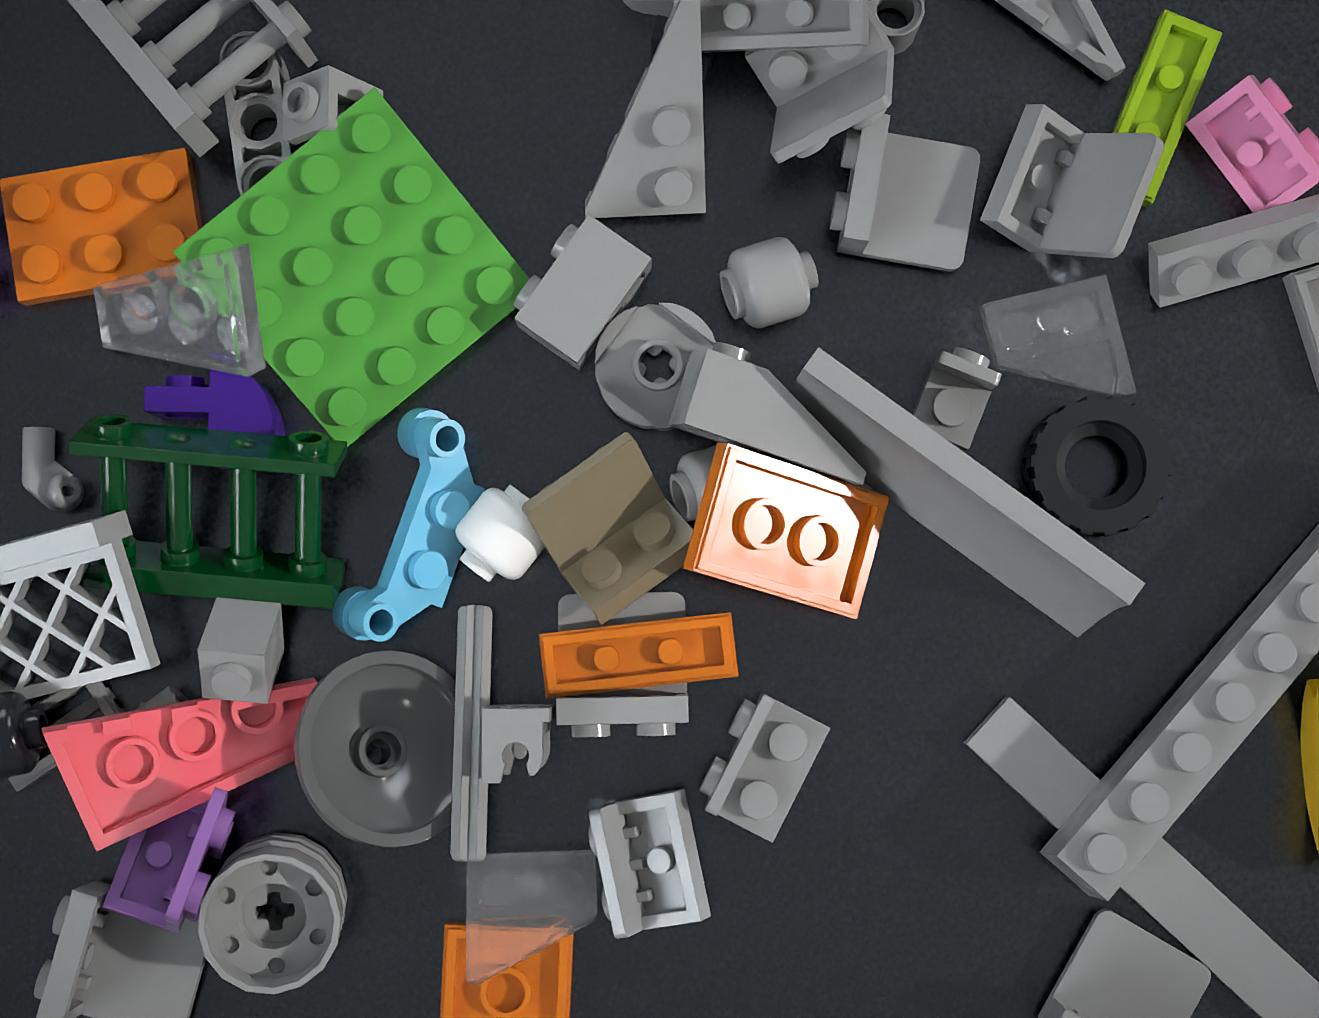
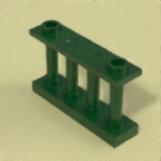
M103 414L89 419L69 441V454L99 457L102 516L125 510L128 517L127 459L165 463L166 541L163 543L136 541L133 536L122 539L138 592L212 599L219 597L281 603V605L334 608L345 583L346 559L329 558L321 552V476H336L347 455V441L329 440L326 434L317 431H298L289 436L132 423V419L129 416L122 414ZM192 465L230 468V547L228 548L199 546L196 541H193ZM256 470L295 474V552L291 554L263 552L257 546ZM104 558L89 563L80 585L86 588L111 589L112 582Z

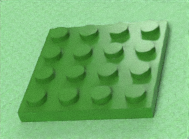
M375 87L336 118L337 128L335 131H320L173 251L176 257L334 440L347 441V447L516 308L514 307V302L518 294L529 280V277Z

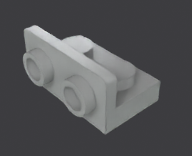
M762 692L756 703L744 699L728 730V733L736 737L737 740L727 760L725 761L715 756L698 791L708 795L703 805L704 810L715 816L719 815L773 843L830 727Z

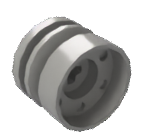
M275 832L247 841L228 856L201 902L197 932L204 957L222 979L246 992L278 994L302 987L325 968L338 945L345 919L348 895L340 866L324 847L302 835ZM271 892H280L283 903H292L289 904L285 916H277L274 905L266 904Z

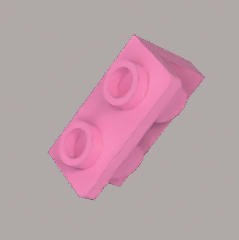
M1248 75L1185 125L1254 213L1293 202L1319 183V139L1309 127L1298 133L1289 122L1284 113L1293 106L1271 77L1260 84L1254 75Z

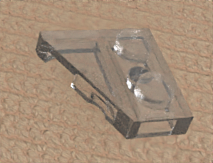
M1107 275L984 303L979 308L994 369L1120 398L1137 393Z

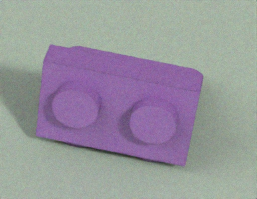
M215 787L209 801L130 836L103 903V909L177 934L180 932L184 919L197 922L201 902L210 888L211 875L203 873L208 856L221 859L234 824L232 821L236 811L226 808L228 791Z

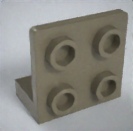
M628 432L622 433L607 445L599 448L593 455L552 484L544 487L537 495L522 505L523 513L561 574L601 625L684 565L693 532L690 525L664 497L638 444Z

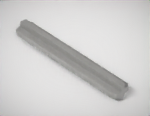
M483 605L461 606L458 610L450 854L453 860L459 862H479L486 857L488 783H482V708L490 706L493 615L491 608Z

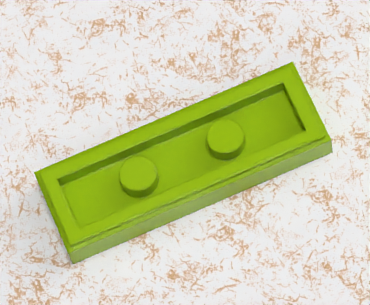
M1166 9L1157 20L1111 132L1152 133L1164 143V150L1142 203V206L1146 208L1151 206L1155 200L1223 34L1220 31Z

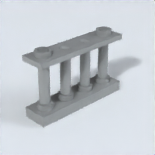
M67 0L174 130L199 157L219 142L217 137L203 122L204 119L212 114L208 107L287 43L308 68L318 61L303 39L312 30L287 0L278 7L272 0H209L157 44L150 40L142 47L133 38L135 34L142 30L138 23L166 0H124L121 3L118 0H113L107 6L102 0ZM251 2L269 23L193 86L190 87L186 82L176 90L167 79L177 71L173 65Z

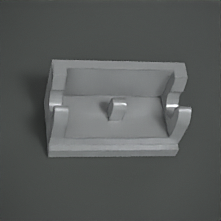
M492 704L482 708V783H501L503 775L511 774L514 758L523 759L527 755V750L529 752V760L526 766L530 776H534L544 766L550 754V721L556 717V704Z

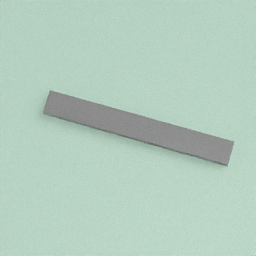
M1005 696L963 742L1057 830L1100 782L1088 768L1009 696ZM1161 838L1120 888L1199 962L1207 966L1210 972L1258 1017L1319 1018V982L1169 843Z

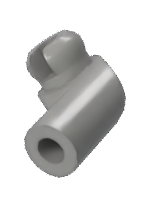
M24 427L22 428V484L27 491L47 508L63 513L69 512L79 505L84 495L83 484L76 476L55 461L54 428Z

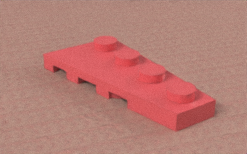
M312 677L275 684L268 704L199 698L43 727L41 729L97 852L210 800L215 787L230 791L295 761L294 737L298 718L306 699L318 682Z

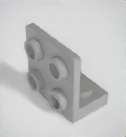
M870 7L869 46L745 52L746 60L777 107L770 150L777 163H781L795 155L798 158L808 157L823 148L830 137L850 127L862 129L873 124L884 115L887 108L892 104L894 47Z

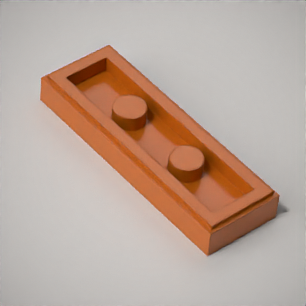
M731 612L539 634L546 698L738 677Z

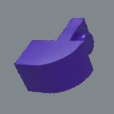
M210 361L209 387H205V378L187 375L166 376L165 386H145L144 412L160 419L208 420V429L285 436L284 418L273 394L258 380L229 364ZM216 467L221 470H230V468Z

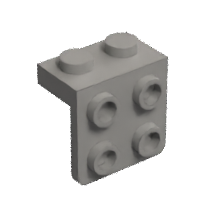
M1026 104L980 221L1029 252L1115 258L1123 252L1131 235L1132 228L1164 150V143L1152 133H1084L1046 105Z
M884 114L876 122L858 130L847 129L840 167L851 169L847 193L836 191L830 221V229L840 231L837 252L948 272L957 270L964 261L980 166L979 152L969 146L888 133L891 116L888 114Z
M647 592L601 625L577 594H568L563 596L558 603V632L686 617L685 600L676 592ZM687 682L564 696L556 699L557 725H571L572 737L611 736L610 724H636L637 736L676 735L675 723L689 722Z
M97 880L72 890L71 896L65 895L57 908L52 926L53 934L59 935L53 960L47 959L38 974L34 988V997L41 999L36 1018H76L79 1015L92 1018L190 1017L206 960L197 932L198 920L194 922L184 919L180 932L177 934L104 910L102 906L111 884Z
M1101 909L1094 914L1041 1009L1038 1018H1190L1210 983L1211 972L1201 962L1108 909Z

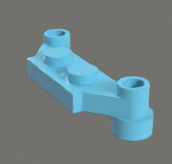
M428 408L412 409L402 417L398 425L397 438L401 448L408 455L419 458L420 467L377 586L371 590L362 586H354L344 590L339 594L332 609V618L337 629L356 640L386 641L396 633L401 624L432 604L442 608L464 546L458 541L455 530L460 521L482 495L485 488L477 486L473 482L463 448L465 433L462 426L456 421L450 420L444 413L438 410Z

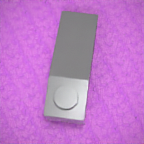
M715 342L713 349L706 348L691 352L668 424L669 426L718 443L736 445L852 485H863L867 472L768 369L749 363L750 352L721 342Z

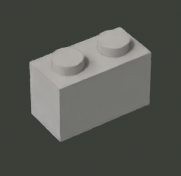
M591 215L586 217L579 228L570 224L563 231L550 253L551 256L556 258V261L543 279L533 275L524 285L514 302V307L520 310L514 318L518 328L579 371L595 351L605 328L617 315L623 312L652 271L651 257Z

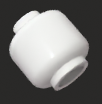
M511 484L505 491L497 488H490L484 491L455 530L458 541L466 548V551L459 559L488 582L492 580L496 573L507 579H519L545 547L522 511V505L530 499Z

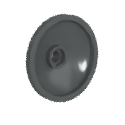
M376 651L357 656L338 665L327 673L309 694L300 712L294 737V757L297 775L301 787L316 813L324 822L344 837L367 846L395 848L428 840L451 825L456 681L445 670L433 662L414 654L401 651ZM370 742L377 744L381 749L382 756L378 764L372 763L367 757V747Z

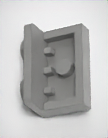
M685 789L616 800L589 811L591 823L588 833L589 843L592 852L598 857L604 886L602 906L606 917L611 921L613 934L616 939L630 937L645 929L701 922L711 916Z

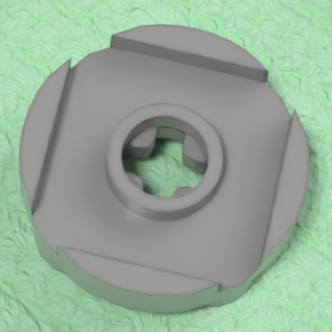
M659 302V305L647 304L639 308L635 306L617 315L603 331L596 347L595 377L602 397L608 407L622 420L636 427L656 429L658 431L674 429V427L668 424L691 352L706 348L713 349L716 342L708 325L691 310L674 303ZM664 350L672 356L669 367L675 373L669 380L659 377L652 383L643 377L647 368L641 362V359L646 353L657 357Z

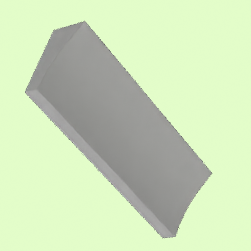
M819 347L790 388L789 392L867 472L864 479L866 485L879 494L889 496L891 503L1077 638L1106 615L1116 609L1130 605L1145 585L1142 580Z

